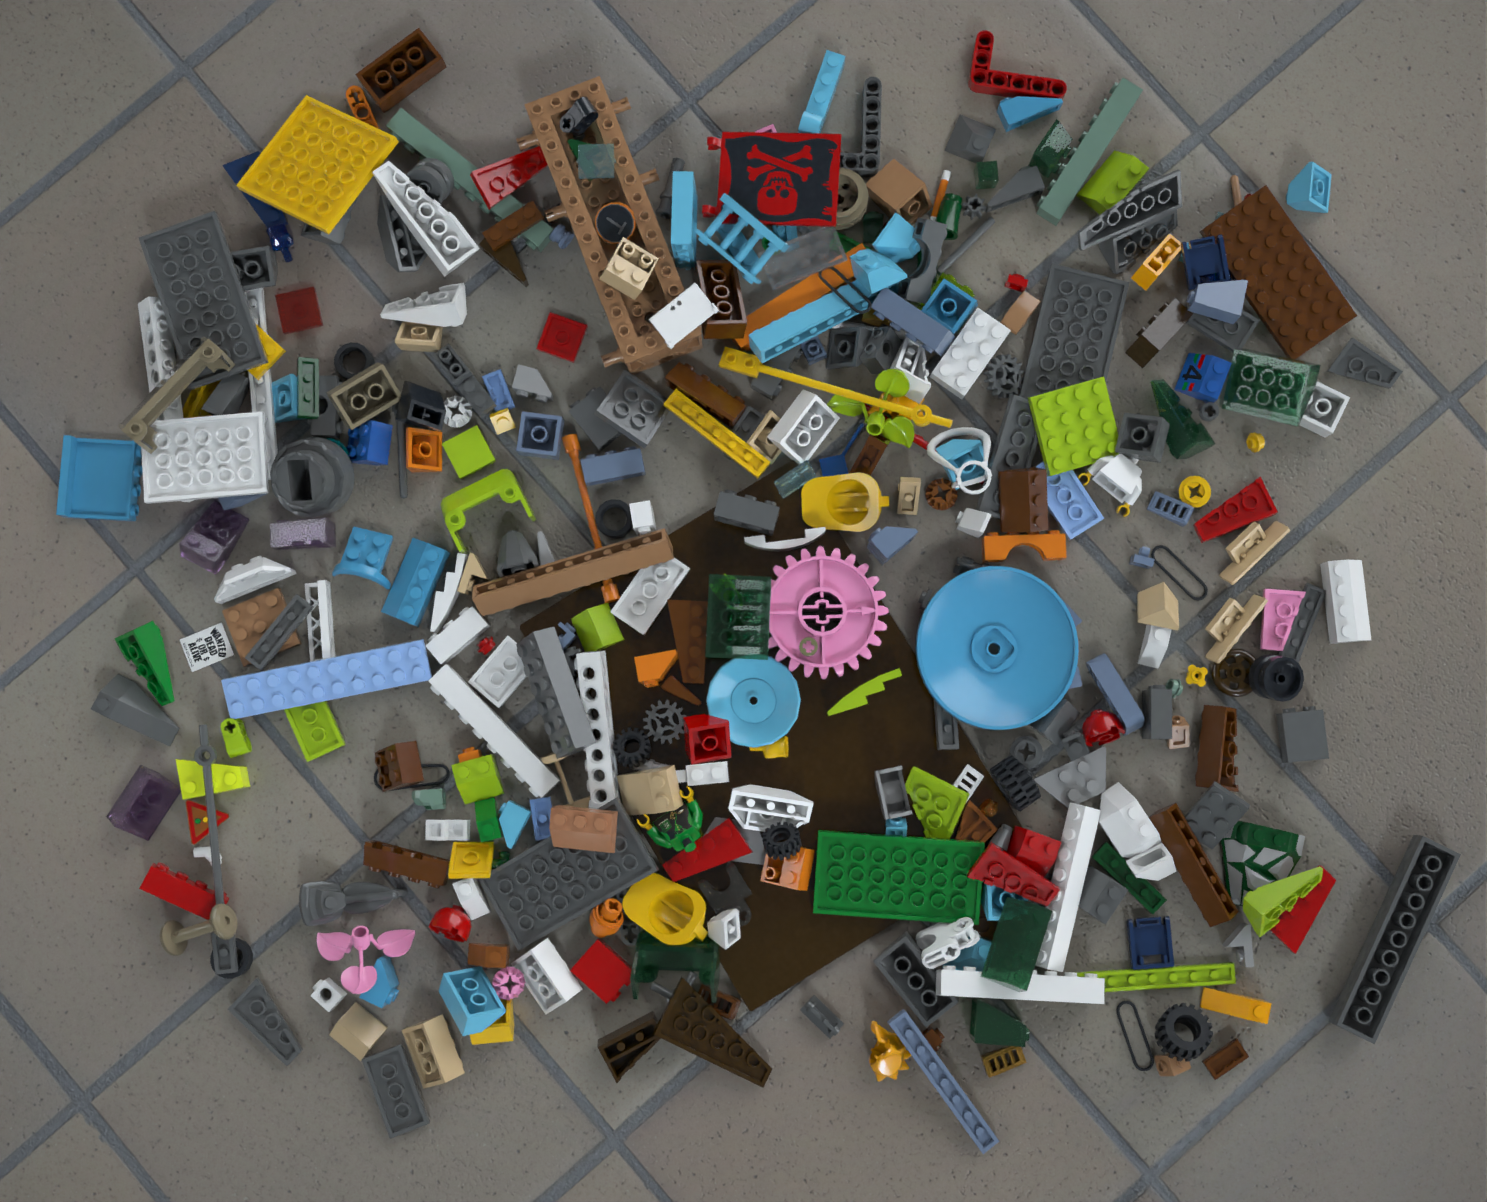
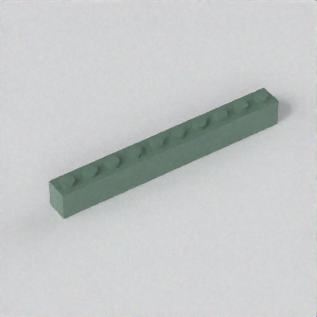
M400 108L386 125L389 134L404 143L403 147L411 154L415 152L419 155V160L434 158L443 162L450 169L454 177V188L456 190H459V188L465 192L464 196L471 202H478L480 209L486 214H493L496 222H500L524 206L512 195H508L489 210L470 176L471 172L478 168L404 109ZM542 220L516 238L522 237L526 241L525 244L531 250L537 249L541 253L551 241L549 237L554 229Z

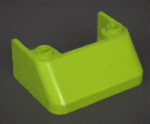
M501 469L445 497L441 501V510L445 524L460 553L468 554L457 532L466 523L463 512L497 495H500L506 503H515L521 500L529 518L532 521L537 520L512 471Z

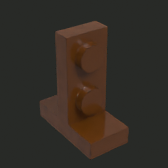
M870 434L849 474L865 473L871 476L891 441L881 435Z

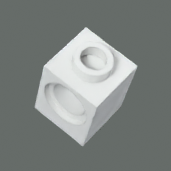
M327 978L324 981L320 979L312 989L315 991L311 994V997L330 1012L336 1008L347 993L331 978ZM325 988H328L332 993L330 999L326 998L323 994Z

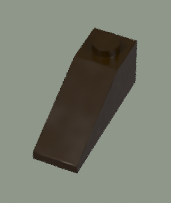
M485 238L479 243L484 253L525 287L529 285L510 241L496 251H493Z

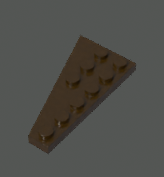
M681 976L653 1034L764 1088L772 1068Z

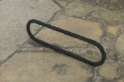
M824 266L819 270V278L853 311L864 314L871 309V301L836 268ZM825 269L834 270L868 302V308L863 311L857 310L822 277V271Z
M1159 545L1152 550L1151 557L1155 559L1154 562L1190 598L1199 601L1206 597L1208 589L1205 583L1169 548ZM1163 548L1170 553L1204 587L1203 596L1194 597L1155 559V551Z
M1122 1001L1117 1006L1116 1012L1133 1063L1138 1070L1148 1071L1153 1067L1154 1058L1137 1008L1131 1001ZM1123 1004H1130L1134 1009L1151 1059V1063L1147 1068H1140L1136 1062L1119 1011Z

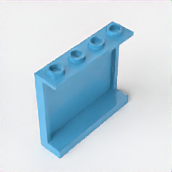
M64 435L56 515L64 518L136 521V516L139 514L137 501L141 494L139 478L143 473L141 446L133 440L87 439Z

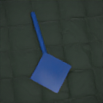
M863 423L859 425L841 455L819 459L823 477L848 474L844 456L862 430Z

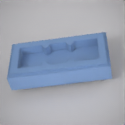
M501 369L482 376L489 396L497 405L494 408L495 412L505 408L509 410L515 408Z

